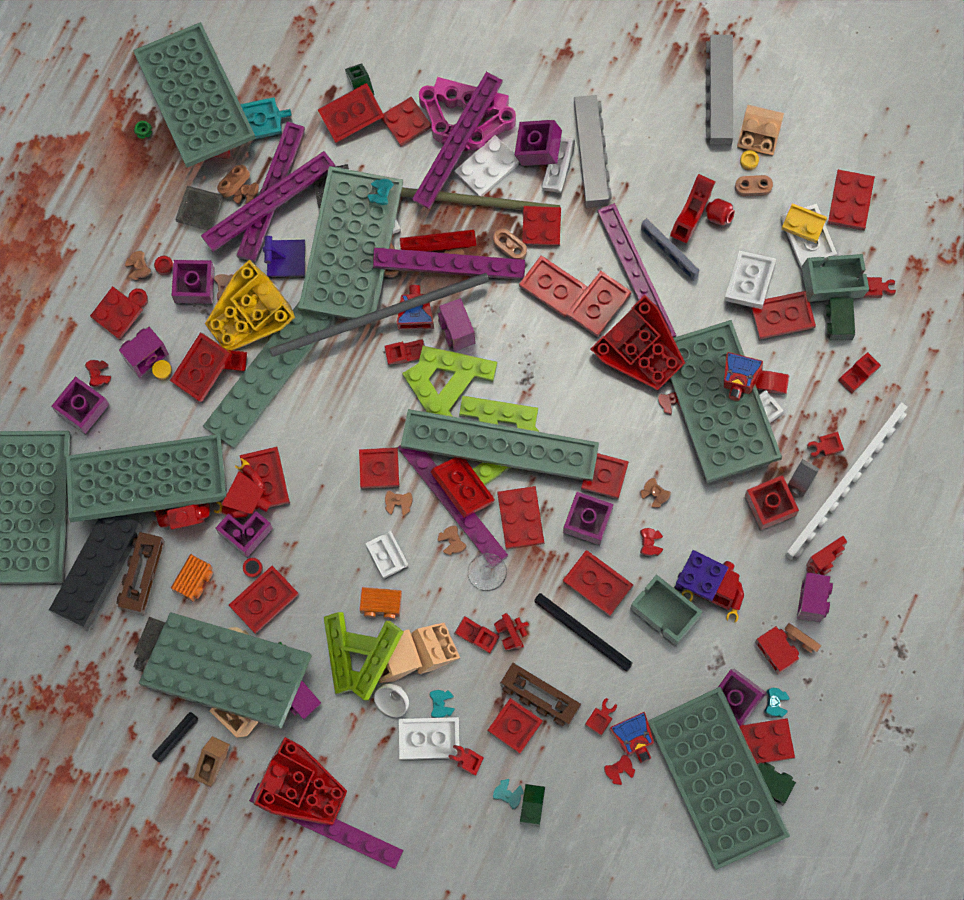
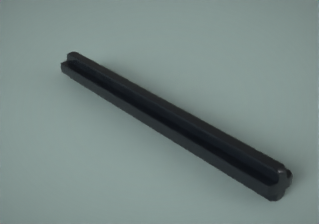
M542 593L536 596L534 602L623 670L628 671L632 667V661Z

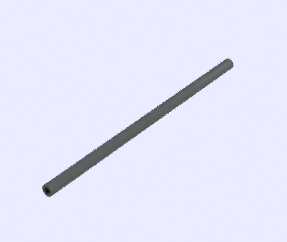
M487 273L285 342L269 348L271 355L275 357L487 283L489 278Z

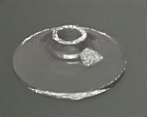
M490 553L475 557L468 567L470 583L482 591L497 589L504 583L507 576V568L504 561L499 556ZM486 567L490 568L488 572H484L483 569Z

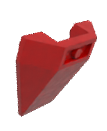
M646 295L605 336L603 335L590 348L603 363L657 390L685 364L659 308Z
M284 737L271 758L255 792L254 805L274 815L332 826L347 790L303 746Z

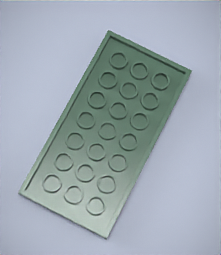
M201 22L133 50L186 168L256 139Z
M329 166L298 307L299 310L350 320L377 311L385 269L373 268L374 248L390 249L403 179ZM386 178L391 180L394 186L389 190L388 204L378 205L375 202L371 203L367 195L378 194V189L373 187L371 183L377 179Z
M732 320L674 337L673 339L685 364L670 379L707 483L782 460V455L756 385L750 394L742 393L739 401L729 399L730 389L724 388L727 352L745 356Z
M0 431V584L64 583L68 495L66 456L69 455L70 431Z
M220 434L66 456L70 523L223 501L227 495Z
M170 612L139 680V684L146 688L281 729L312 655L309 652Z
M721 687L648 720L716 870L790 837L789 831Z

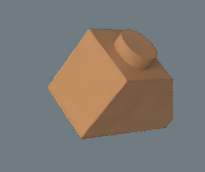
M212 736L201 751L193 779L211 787L226 759L230 744Z

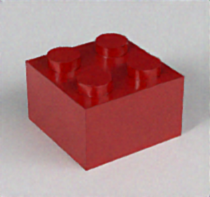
M783 475L747 489L745 493L747 502L760 530L795 517L799 512Z

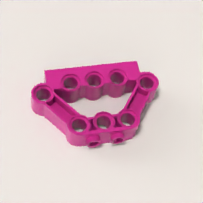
M437 77L434 86L426 85L420 89L419 103L426 111L432 125V136L436 141L444 145L455 124H449L445 120L438 101L444 103L449 108L461 107L464 110L468 104L465 101L471 99L477 87ZM496 93L490 104L491 107L487 109L483 116L492 118L476 128L463 151H477L494 135L499 136L504 131L512 130L515 127L516 113L513 108L508 106L509 95ZM449 95H455V96H456V97L453 98V99L448 98ZM426 96H432L429 100L424 99ZM508 116V117H510L511 119L508 120V121H505V120H503L502 118ZM444 128L445 131L438 132L437 129ZM475 137L481 138V140L478 142L473 141L472 139Z

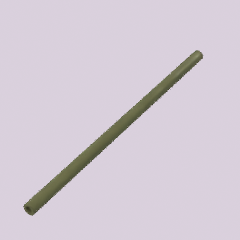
M402 187L401 197L413 198L418 189ZM439 192L435 199L436 201L523 210L524 206L560 207V205L449 192Z

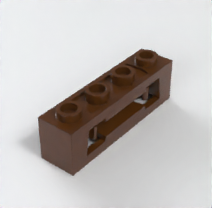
M139 532L138 537L134 538V552L128 558V573L123 576L122 593L118 594L116 601L121 611L144 616L165 543L162 537ZM143 554L148 559L139 587L141 593H139V591L134 589L143 559L141 556Z
M515 663L511 664L500 682L503 692L510 696L515 694L520 697L519 701L526 706L533 705L537 708L536 711L545 717L548 714L554 718L553 722L561 727L564 725L569 727L581 707V703ZM526 680L529 681L530 686L553 700L557 701L559 699L560 701L555 706L556 710L552 709V705L526 689L521 690L526 685Z

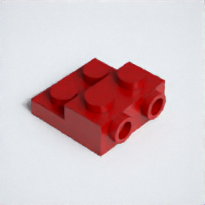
M841 536L812 555L806 564V571L819 575H827L831 572V569L834 567L833 563L845 550L844 547L848 542L845 537Z

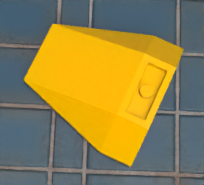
M248 260L234 273L205 325L222 347L234 351L282 330L295 318L291 305L270 278L251 260Z

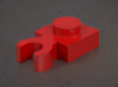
M867 277L869 291L863 298H882L883 293L889 296L895 295L896 290L888 288L889 285H895V280L890 279L882 282V277Z
M838 432L819 437L820 443L812 441L807 444V448H816V452L810 454L812 458L817 457L820 452H823L826 457L844 451Z
M608 698L603 700L602 709L595 708L585 723V726L602 736L613 719L608 715L617 709V704L611 709L606 707Z
M453 745V748L457 750V755H449L448 757L453 761H459L457 767L476 776L484 757L471 749H464L461 746Z

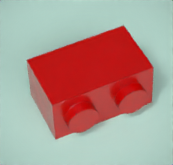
M775 626L757 638L755 643L777 675L798 662L799 652L794 645L790 646L786 639L788 637L786 633Z

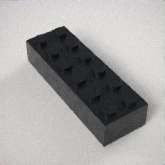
M125 515L99 518L49 611L53 615L88 631L133 548L134 538L138 537L139 532H142V525Z

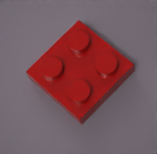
M412 96L383 113L385 116L381 118L400 147L431 129L432 126Z
M524 206L522 242L525 245L560 246L561 207Z
M112 286L90 317L121 340L143 309Z
M398 447L359 449L361 489L400 487Z
M597 453L593 481L583 480L581 490L619 500L629 461Z
M510 698L487 732L521 754L543 720Z

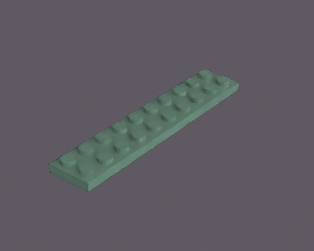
M299 301L293 309L295 318L282 330L274 333L207 419L203 427L213 435L220 434L221 440L235 449L317 342L272 357L269 348L326 329L336 317L299 310Z
M411 409L407 411L401 441V448L587 481H593L599 442Z

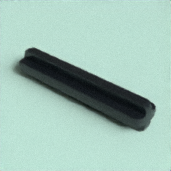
M189 712L155 750L152 757L157 762H161L198 720L197 716Z

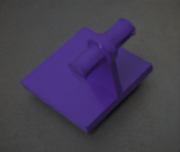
M272 236L264 237V263H267L268 277L305 276V239L272 240Z
M692 550L682 572L678 574V580L674 588L678 591H682V588H685L712 602L729 567Z

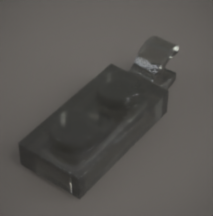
M152 617L148 618L134 651V654L138 655L133 666L135 670L143 672L165 622Z

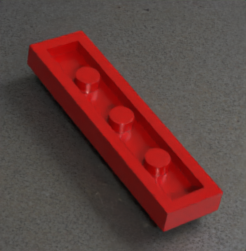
M475 229L400 238L401 250L433 252L435 250H451L453 248L477 246Z

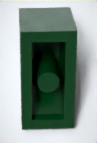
M362 63L345 69L352 90L367 83L373 95H375L369 74Z
M525 784L520 816L521 825L540 827L545 793L544 786Z

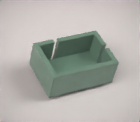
M863 254L828 256L826 260L824 257L807 258L802 265L807 301L830 300V298H863L869 291L867 274H863L866 270Z
M657 574L648 583L645 590L632 602L630 607L632 611L658 632L663 630V636L675 646L679 644L703 613V611Z

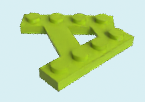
M423 345L419 363L403 372L402 375L426 412L453 417L449 410L471 380L478 378L493 382L498 362ZM435 370L454 373L438 394L429 380Z
M462 396L459 416L476 418L480 422L497 425L498 422L517 425V428L539 432L536 428L538 407ZM482 462L473 470L483 484L486 485L511 467Z
M336 612L324 616L335 694L353 691L363 700H369L404 631L391 621H385L378 637L346 632L344 612ZM350 652L368 655L360 672L352 670Z

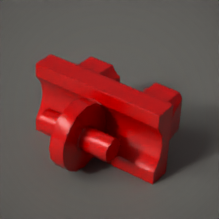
M507 613L501 615L502 619L494 623V626L499 634L508 630L511 635L502 640L504 648L506 650L524 648L518 632H520L522 638L526 637L525 629L529 627V623H522L520 617L514 619L517 625L514 626L510 615Z

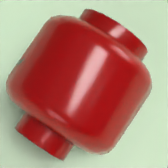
M720 198L709 202L705 209L708 220L720 226L729 224L735 215L733 205Z

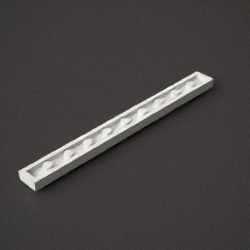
M901 402L787 551L786 558L791 561L794 557L798 558L802 554L804 543L812 541L816 535L814 530L817 526L821 528L827 521L825 517L829 511L831 513L834 512L839 505L837 500L840 496L844 498L850 491L848 487L852 481L856 483L862 475L859 471L863 466L867 468L873 460L872 454L874 452L879 453L885 445L882 442L885 437L890 438L896 430L894 428L897 422L901 424L907 416L905 413L907 406Z

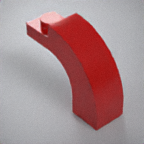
M700 174L697 175L687 202L675 221L670 234L671 237L686 244L688 243L706 209L716 181Z

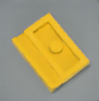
M792 203L781 230L817 243L827 217Z

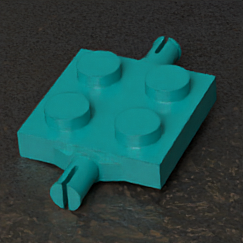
M275 97L240 104L256 139L282 134L281 118L292 116L291 109L279 111L276 106Z

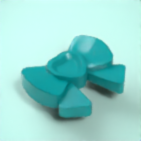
M386 178L377 179L371 185L378 189V194H368L367 196L371 203L387 205L389 190L394 184Z
M779 688L767 689L769 698L768 706L764 710L765 714L783 717L788 711L779 707L780 700H789L788 694Z
M442 690L431 691L429 694L433 700L431 716L433 718H443L446 714L451 716L455 708L445 707L444 700L453 698V694L449 690L446 692Z
M501 780V784L493 792V799H501L509 803L512 809H516L521 802V795L524 794L522 786L519 785L512 793L510 790H507L510 780Z

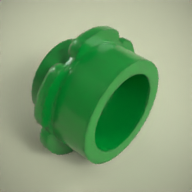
M139 121L135 125L134 133L140 139L150 137L152 126L146 121Z

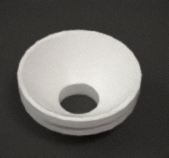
M384 684L374 694L376 706L387 716L401 717L409 707L408 696L400 686ZM392 691L397 692L401 698L394 697Z

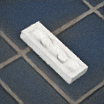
M561 138L557 164H548L542 184L544 191L561 193L575 145L574 139Z

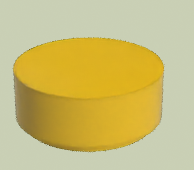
M752 150L743 152L740 158L741 166L746 170L755 169L759 163L758 154Z
M159 360L154 363L152 372L157 379L166 380L172 374V367L169 362Z

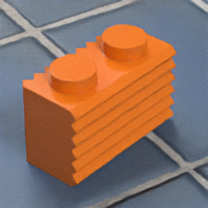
M190 554L171 586L172 591L194 602L195 598L198 599L203 592L202 586L205 581L208 582L213 575L212 566Z
M362 587L360 613L368 618H375L376 615H382L385 619H395V616L400 617L402 591Z

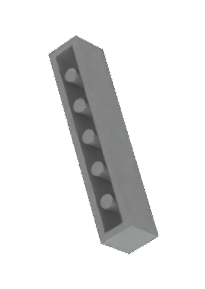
M710 35V41H706V53H709V58H706V70H709V75H706V87H709V93H706V104H709V110H706V121H709V127H706V138H709V145L732 146L733 35Z
M597 95L574 97L585 207L608 206V201L612 199L611 188H607L610 176L609 170L605 171V164H608L607 153H603L606 141L605 136H601V130H604L603 118H599V113L602 112L601 101H597Z

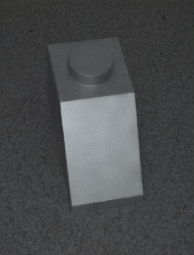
M802 459L788 483L791 494L803 498L813 483L819 468Z

